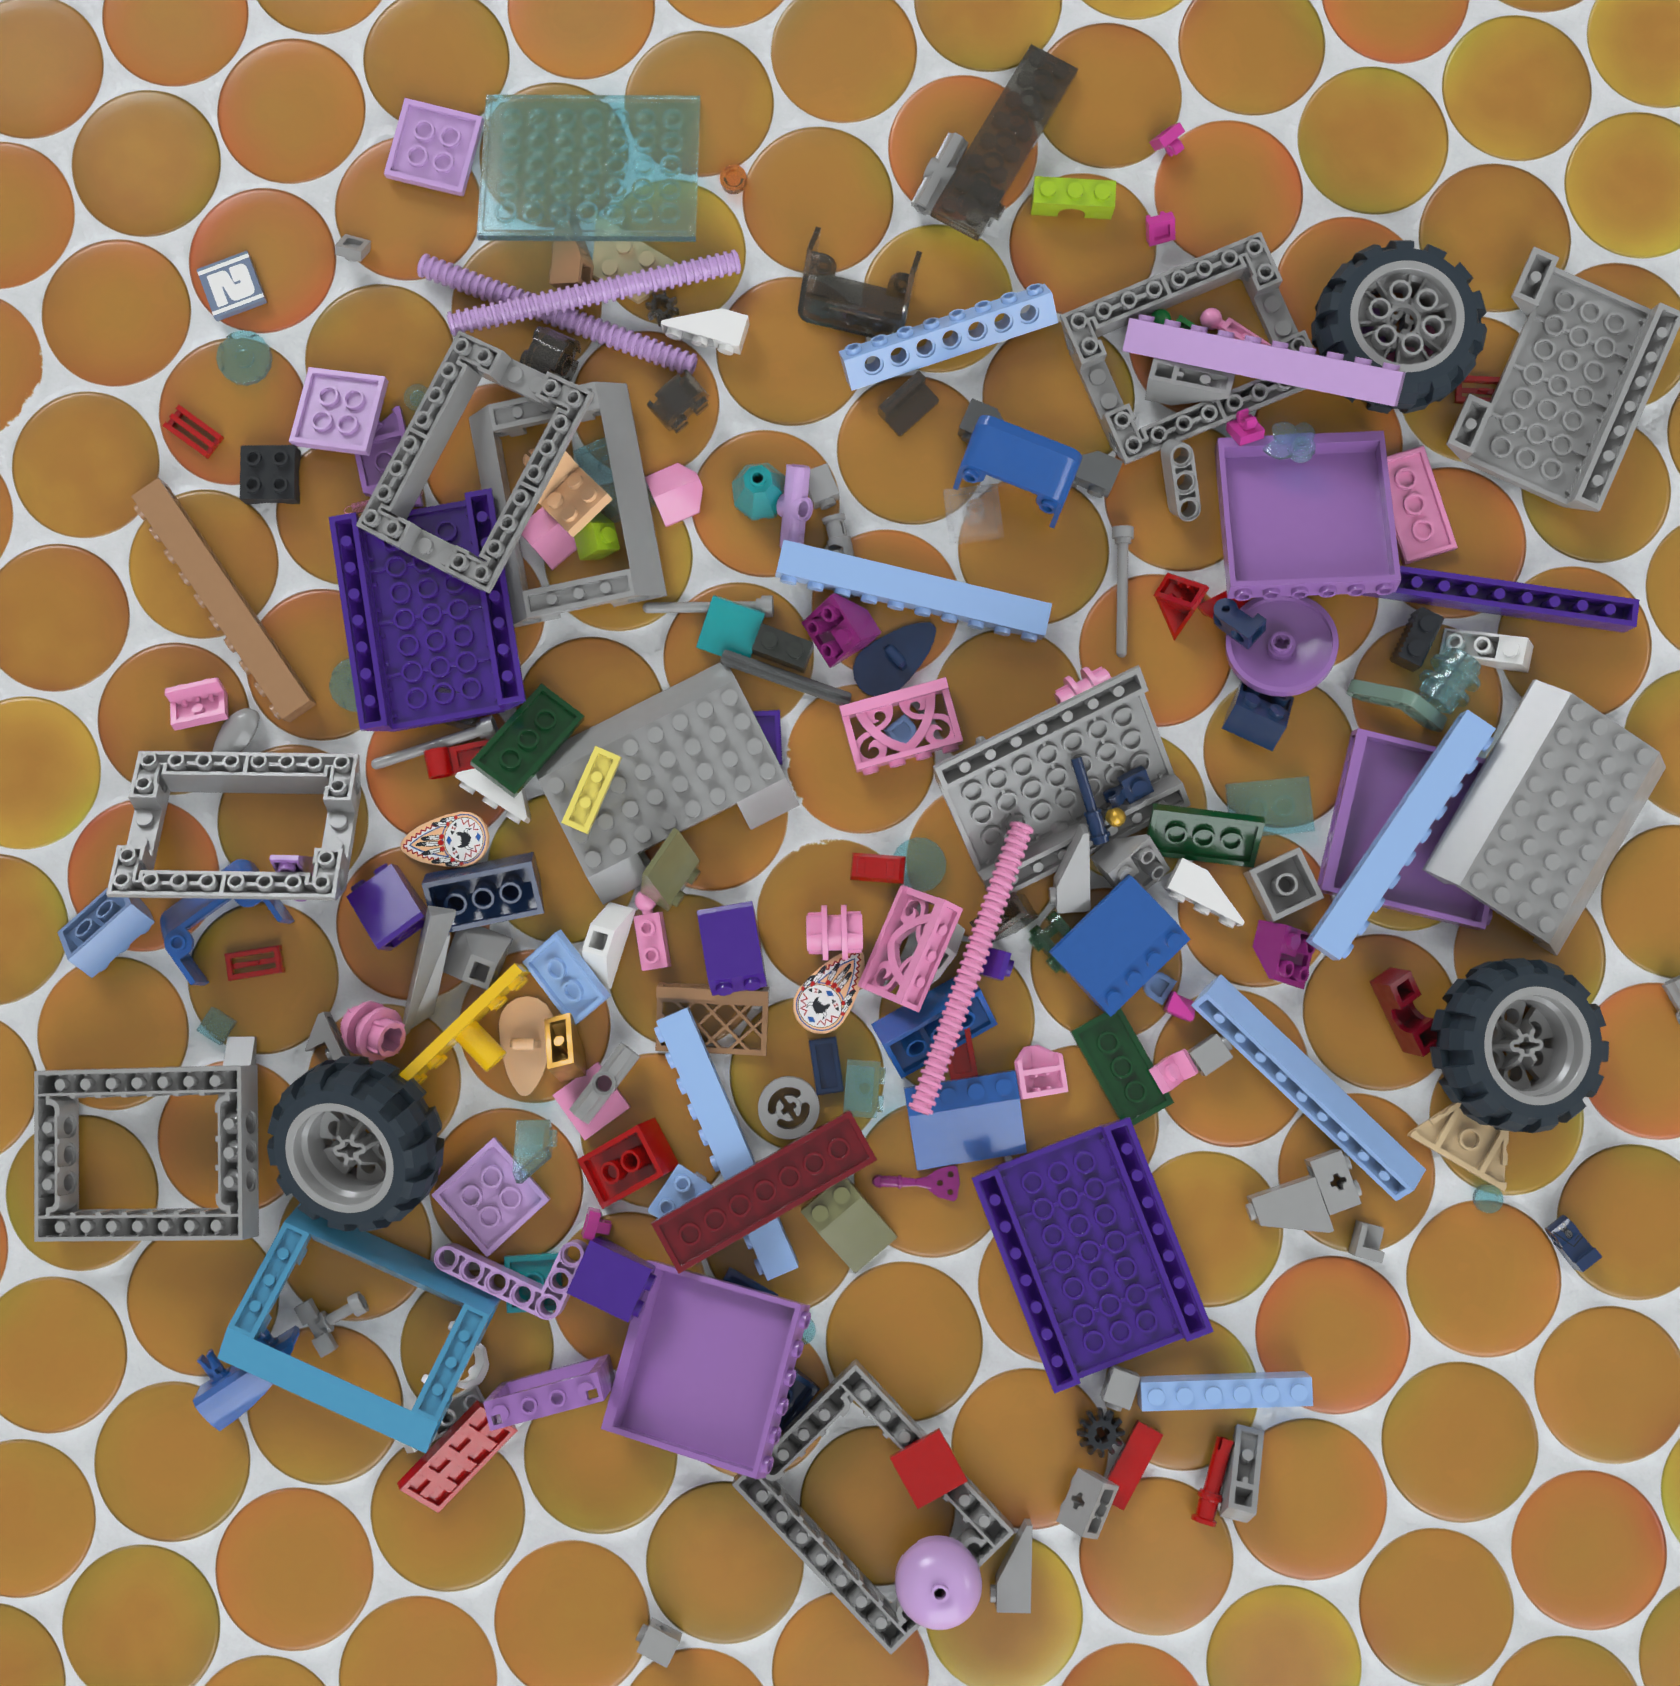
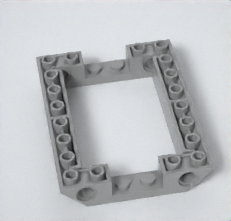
M1261 232L1060 315L1067 349L1110 447L1125 465L1160 451L1162 445L1169 439L1186 440L1236 419V414L1240 410L1248 408L1250 413L1306 389L1256 379L1232 389L1229 399L1201 402L1146 425L1138 431L1134 422L1136 418L1130 404L1124 405L1105 363L1107 352L1101 339H1097L1100 336L1127 326L1129 318L1138 319L1139 314L1150 316L1157 309L1170 308L1241 278L1271 345L1274 340L1289 343L1288 349L1299 351L1300 346L1313 348L1306 331L1298 332L1280 293L1279 286L1283 280Z
M458 331L356 526L429 565L490 594L595 394L553 373H541L513 360L503 350ZM483 377L555 412L485 542L479 557L457 545L454 546L422 530L408 521L407 518Z
M590 382L579 386L595 394L581 422L594 420L595 416L601 415L630 569L528 590L521 546L518 540L505 564L514 628L561 618L560 613L608 603L616 607L667 596L630 395L626 383ZM526 397L488 404L469 417L482 490L492 488L497 520L511 495L502 443L499 437L507 435L515 437L527 434L526 427L549 423L555 412Z
M138 752L128 796L135 810L127 845H117L106 892L107 897L337 900L346 890L361 798L359 754ZM170 792L324 794L323 802L327 809V818L322 848L314 849L312 861L314 866L313 877L311 872L154 870Z

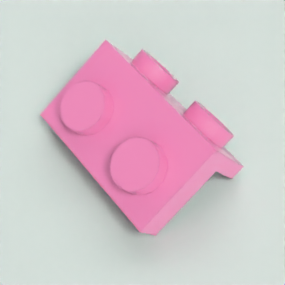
M219 678L204 679L165 689V696L170 702L171 726L175 731L229 719L228 693Z

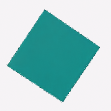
M713 595L696 648L722 656L724 650H729L751 658L753 653L752 647L766 613Z
M559 1252L504 1256V1265L506 1268L544 1285ZM558 1272L556 1275V1281L560 1286H563L562 1272ZM521 1286L519 1295L523 1300H529L531 1298V1291L529 1288ZM546 1298L544 1307L547 1311L556 1310V1303L554 1300ZM506 1302L507 1313L527 1312Z

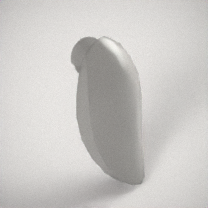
M244 708L232 714L222 725L212 752H241L244 750L256 733L260 719L259 713L256 710Z

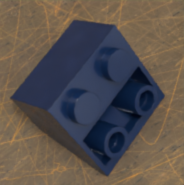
M1241 681L1226 713L1222 729L1273 751L1287 727L1294 697L1266 695L1251 689Z

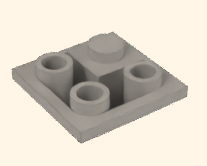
M1147 834L1110 839L1090 857L1098 871L1113 888L1129 874L1147 891L1170 870L1151 837Z
M481 926L456 931L445 959L443 972L487 990L498 979L513 938Z

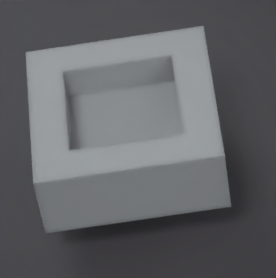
M345 234L335 244V255L353 262H361L371 251L370 240Z

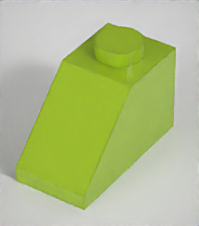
M601 512L574 536L580 560H600L620 549L614 522Z

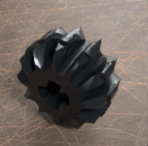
M1097 1407V1415L1095 1416L1090 1410L1086 1411L1089 1418L1088 1421L1084 1418H1079V1424L1085 1428L1077 1429L1076 1434L1083 1437L1079 1444L1081 1447L1088 1446L1087 1452L1089 1455L1094 1454L1097 1450L1099 1457L1103 1458L1105 1455L1104 1449H1108L1109 1453L1113 1455L1115 1450L1112 1445L1122 1446V1441L1117 1437L1125 1435V1430L1118 1428L1122 1420L1119 1417L1113 1419L1114 1412L1109 1409L1104 1415L1103 1409ZM1098 1427H1102L1105 1433L1101 1438L1096 1431Z

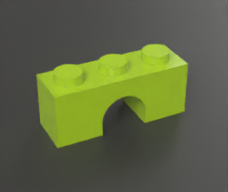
M1035 176L1032 187L1031 215L1058 216V213L1062 210L1077 209L1084 212V218L1111 219L1115 209L1116 181Z

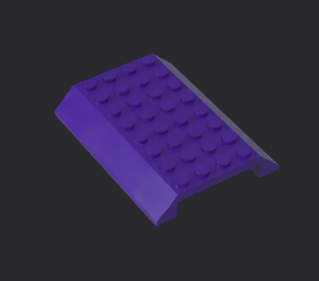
M492 488L464 493L465 500L411 510L407 518L408 521L454 546L457 545L471 552L479 557L485 542L497 522ZM356 512L329 517L361 731L396 732L502 713L526 702L505 566L489 594L357 527L356 524L360 517Z
M1130 1117L1091 1128L998 1164L972 1177L973 1184L1054 1394L1081 1384L1080 1378L1184 1338L1188 1342L1214 1332Z

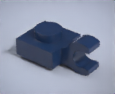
M1140 765L1117 777L1119 785L1104 791L1102 794L1106 803L1110 802L1111 807L1116 808L1122 805L1124 800L1131 804L1154 792L1146 769Z

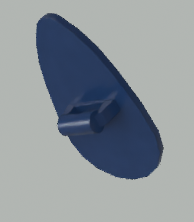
M930 622L907 625L877 639L864 648L856 657L853 666L854 680L859 689L873 697L900 690L911 679L929 654L936 635L935 625Z

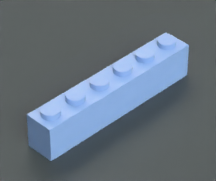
M1305 1371L1140 1376L1141 1379L1137 1388V1402L1142 1411L1313 1406L1312 1377Z

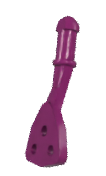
M952 1165L939 1168L927 1177L915 1179L902 1177V1175H876L872 1179V1184L877 1188L898 1187V1189H901V1187L918 1186L928 1189L939 1198L955 1201L958 1197L960 1179L958 1168ZM948 1172H953L954 1176L949 1177ZM938 1180H942V1181H943V1185H942V1186H939V1185L937 1184V1181H938ZM949 1189L953 1190L952 1195L948 1194Z

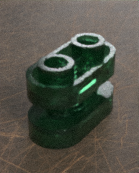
M1053 910L1045 917L1049 926L1044 930L1038 925L1034 926L1028 931L1031 936L1028 941L1037 952L1042 950L1047 955L1046 963L1055 973L1061 971L1065 974L1066 971L1049 953L1055 946V943L1050 938L1057 933L1062 939L1071 928Z

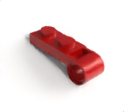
M490 739L449 748L438 747L425 750L423 753L428 778L441 779L455 776L457 772L474 769L470 765L471 760Z

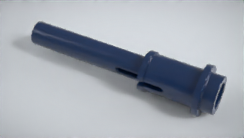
M1074 757L1071 759L1086 808V812L1083 814L1091 835L1089 836V841H1092L1093 845H1100L1108 842L1109 835L1111 834L1110 831L1106 830L1101 808L1096 806L1082 757Z

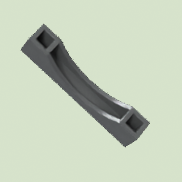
M972 398L959 426L958 435L962 437L961 439L964 442L969 443L980 416L990 415L1003 420L998 409ZM1100 451L1084 454L1071 487H1077L1078 485L1087 489V493L1094 497L1102 498L1104 496L1108 498L1123 461Z

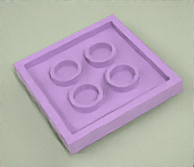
M405 98L384 171L385 177L464 197L484 125L483 117Z
M309 367L289 442L297 447L370 456L389 381L385 376Z
M496 1137L491 1139L432 1194L433 1198L486 1257L490 1256L551 1199Z

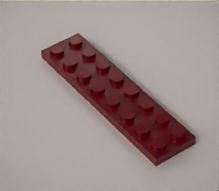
M848 1110L651 1222V1225L678 1274L872 1164L877 1161V1158L851 1111Z

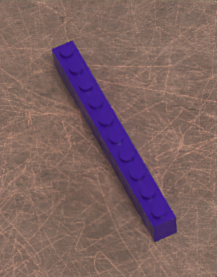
M1400 566L1401 582L1396 592L1388 595H1378L1377 593H1364L1362 595L1623 633L1637 627L1640 601L1639 599Z

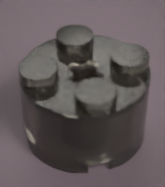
M539 326L533 333V341L529 349L522 353L520 363L546 374L550 372L571 381L579 363L574 360L576 352H581V346L579 341L548 327L543 328Z
M687 369L683 371L684 377L681 378L677 374L655 393L658 399L654 404L651 400L647 403V407L668 431L674 430L676 434L689 424L687 420L693 413L698 416L709 406L707 403L709 401V394Z

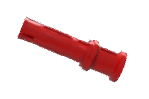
M1216 1436L1204 1487L1198 1490L1199 1500L1195 1514L1191 1515V1519L1196 1522L1216 1527L1215 1516L1218 1504L1223 1501L1220 1491L1234 1444L1233 1440Z

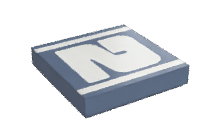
M248 251L196 269L212 314L217 322L268 303Z

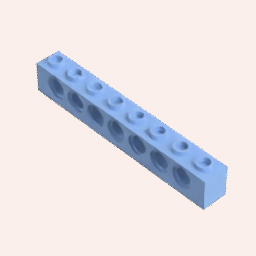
M1032 284L1026 290L1017 293L1008 292L993 301H980L975 304V307L966 310L956 309L947 316L928 318L923 321V324L914 327L904 326L895 333L877 335L871 341L862 344H849L844 350L839 351L846 381L851 390H855L1056 324L1058 319L1053 294L1045 284ZM1030 305L1027 312L1020 313L1024 306ZM1004 313V317L1000 321L994 322L997 315ZM979 322L975 329L968 330L972 323ZM953 330L949 338L943 339V335L947 331ZM927 339L924 346L917 347L920 340ZM895 348H902L899 354L891 355ZM876 356L872 363L865 364L868 357Z

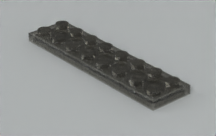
M1032 44L1030 45L932 208L931 217L979 241L1076 77L1078 68Z

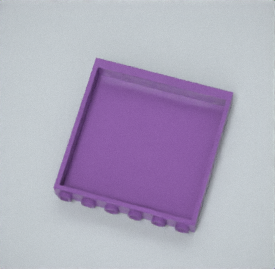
M1384 431L1264 436L1263 439L1239 446L1232 437L1217 438L1215 463L1227 599L1235 598L1238 601H1245L1251 598L1263 597L1267 600H1273L1284 596L1300 599L1309 595L1332 597L1336 594L1360 596L1364 593L1388 595L1396 592L1401 582V572Z
M1360 728L1351 732L1317 881L1322 893L1333 896L1339 893L1437 747ZM1477 757L1476 760L1479 762L1475 769L1469 775H1464L1460 781L1463 784L1461 790L1455 797L1450 796L1445 803L1448 808L1444 815L1438 821L1435 819L1429 827L1432 829L1430 836L1424 843H1418L1414 849L1417 854L1413 861L1407 867L1405 865L1398 873L1401 878L1393 889L1388 888L1383 895V898H1385V902L1382 905L1383 908L1474 930H1483L1486 928V925L1490 924L1493 913L1492 909L1457 886L1444 884L1422 870L1485 763V758Z
M647 1260V1262L656 1266L653 1274L657 1275V1278L650 1292L645 1290L641 1299L645 1304L639 1317L634 1316L630 1321L601 1429L754 1479L766 1478V1475L770 1473L773 1467L774 1458L772 1457L774 1445L779 1442L781 1436V1428L779 1427L781 1417L785 1415L788 1409L789 1387H792L796 1378V1370H794L796 1360L803 1351L804 1342L801 1340L804 1329L806 1330L810 1324V1305L690 1270H685L678 1274L675 1266L659 1261Z

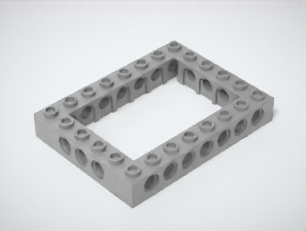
M258 1065L34 1071V1242L245 1240L259 1236ZM225 1094L218 1098L215 1104V1113H218V1135L215 1136V1142H218V1164L215 1165V1171H218L216 1204L219 1208L79 1209V1098Z
M855 1359L781 1431L779 1442L774 1445L772 1457L774 1458L773 1467L770 1473L766 1475V1478L754 1479L737 1474L733 1479L732 1485L876 1640L892 1654L920 1625L906 1615L900 1606L898 1598L890 1603L776 1481L785 1474L786 1468L798 1456L802 1458L806 1454V1449L819 1436L823 1437L826 1434V1429L840 1415L844 1417L847 1414L853 1401L863 1409V1414L866 1418L869 1416L882 1429L883 1436L886 1439L889 1437L900 1449L928 1435L861 1363ZM967 1477L968 1481L944 1494L942 1498L946 1502L948 1500L961 1513L965 1523L969 1522L971 1524L956 1540L963 1543L973 1554L980 1568L1015 1532L1012 1523ZM938 1588L935 1590L934 1593L936 1596L940 1597V1592L942 1588Z

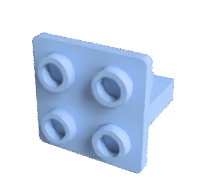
M678 1164L649 1206L648 1212L660 1218L714 1186L708 1183L706 1177L699 1172L693 1173L683 1165Z

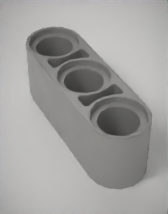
M1169 439L1161 447V461L1168 508L1176 517L1186 522L1193 521L1201 512L1194 452L1190 445L1177 439ZM1180 447L1181 453L1178 458L1174 459L1173 454ZM1184 474L1183 483L1177 486L1178 478ZM1188 501L1187 509L1181 512L1182 504Z

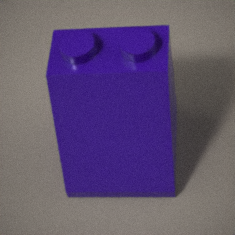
M385 863L373 872L375 876L367 882L361 880L352 886V892L346 897L378 950L391 951L424 927L428 907L398 865L390 864L388 866Z
M748 901L697 910L707 978L712 996H726L732 992L755 991L761 987H767L760 932L753 902Z
M600 1235L590 1240L566 1293L629 1322L634 1316L638 1318L644 1307L645 1302L641 1299L645 1290L650 1292L656 1281L657 1275L653 1274L656 1266Z

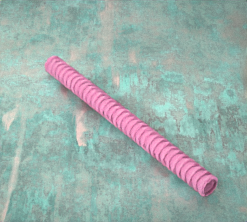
M1012 821L1009 824L1011 830H1007L1008 838H1004L1005 846H1001L1002 854L998 855L999 862L995 863L997 869L992 871L994 877L989 880L991 885L986 888L988 894L983 896L985 902L981 903L980 907L982 910L977 913L979 919L974 921L976 927L972 928L973 935L968 938L970 944L965 946L967 952H963L964 960H961L959 963L961 969L956 971L958 973V977H954V982L956 983L950 988L953 991L952 994H948L949 1002H945L946 1010H942V1015L944 1016L943 1019H939L940 1027H936L937 1035H933V1040L935 1041L934 1044H930L931 1052H927L928 1061L925 1060L923 1063L926 1066L925 1069H921L922 1077H918L919 1086H915L916 1094H912L913 1102H909L908 1105L914 1111L925 1115L933 1114L932 1106H936L934 1100L939 1098V1093L937 1092L938 1089H942L941 1081H945L944 1072H948L947 1064H951L949 1058L954 1056L953 1047H957L956 1039H960L958 1033L963 1030L962 1022H966L964 1016L969 1014L967 1008L972 1005L971 997H975L973 991L978 989L976 983L981 980L980 973L984 972L982 966L987 963L986 956L990 955L988 949L993 947L991 941L995 940L996 935L994 933L999 930L997 924L1001 923L1002 919L1000 916L1005 913L1003 907L1008 905L1006 899H1010L1009 891L1013 890L1012 883L1016 882L1015 875L1019 874L1017 868L1022 865L1020 860L1025 857L1024 850L1028 849L1026 843L1030 842L1031 837L1029 835L1034 832V829L1028 824L1019 821Z

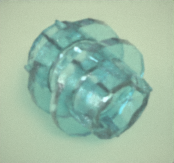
M1449 647L1443 655L1435 654L1431 658L1430 662L1435 671L1425 669L1419 675L1420 681L1423 683L1419 688V695L1437 710L1447 714H1451L1457 706L1465 707L1468 705L1470 698L1465 690L1475 692L1481 687V682L1478 679L1481 673L1480 663L1465 651Z

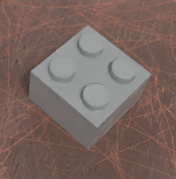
M1300 847L1292 849L1243 873L1266 921L1274 922L1324 898Z

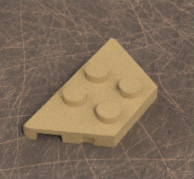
M598 216L596 219L592 261L594 265V279L599 281L602 278L604 281L609 276L611 279H614L615 275L623 277L624 273L632 275V271L640 273V270L644 269L646 272L651 267L653 270L657 269V266L664 268L665 264L673 266L674 260ZM651 290L649 294L642 292L641 296L633 294L632 298L625 297L640 304L654 292Z
M1461 1103L1450 1104L1408 1133L1407 1136L1501 1191L1506 1190L1505 1165H1508L1506 1146L1509 1143V1131L1496 1130L1493 1126L1480 1125L1463 1114L1459 1108Z

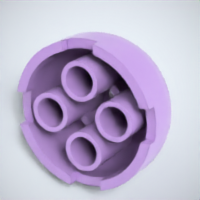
M928 1536L918 1540L904 1555L902 1554L895 1572V1588L900 1606L911 1620L928 1629L946 1630L962 1624L973 1614L982 1593V1577L977 1560L963 1543L947 1536ZM938 1588H942L940 1592V1597L936 1596L934 1593L935 1590Z

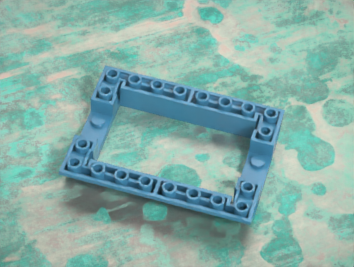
M300 1203L282 1224L226 1329L217 1359L426 1454L452 1402V1395L475 1347L479 1346L501 1299L441 1271L434 1262L366 1231L360 1232L359 1228H356L354 1231H342L327 1227L328 1220L322 1217L313 1220L298 1209L301 1205ZM311 1237L314 1241L462 1307L412 1410H408L257 1341L260 1333L265 1332L272 1319L269 1313L295 1264L300 1266L308 1251L306 1247Z

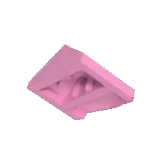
M676 463L645 477L666 527L700 513L703 486L696 472Z
M543 507L530 517L521 534L552 570L577 550L574 537Z
M1040 1045L1022 1048L1014 1061L1020 1100L1069 1092L1063 1054L1053 1052Z

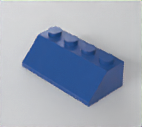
M954 977L930 990L919 1012L902 1006L871 1024L901 1079L925 1066L923 1064L924 1061H928L927 1052H931L930 1044H934L935 1041L933 1040V1035L938 1033L936 1027H940L939 1019H943L942 1010H946L945 1002H949L948 994H952L953 991L950 988L956 983L954 982ZM979 986L978 989L973 991L975 997H971L972 1005L967 1008L969 1014L964 1016L966 1022H962L963 1030L958 1033L960 1039H956L957 1047L966 1043L964 1029L970 1027L971 1038L973 1039L998 1025Z

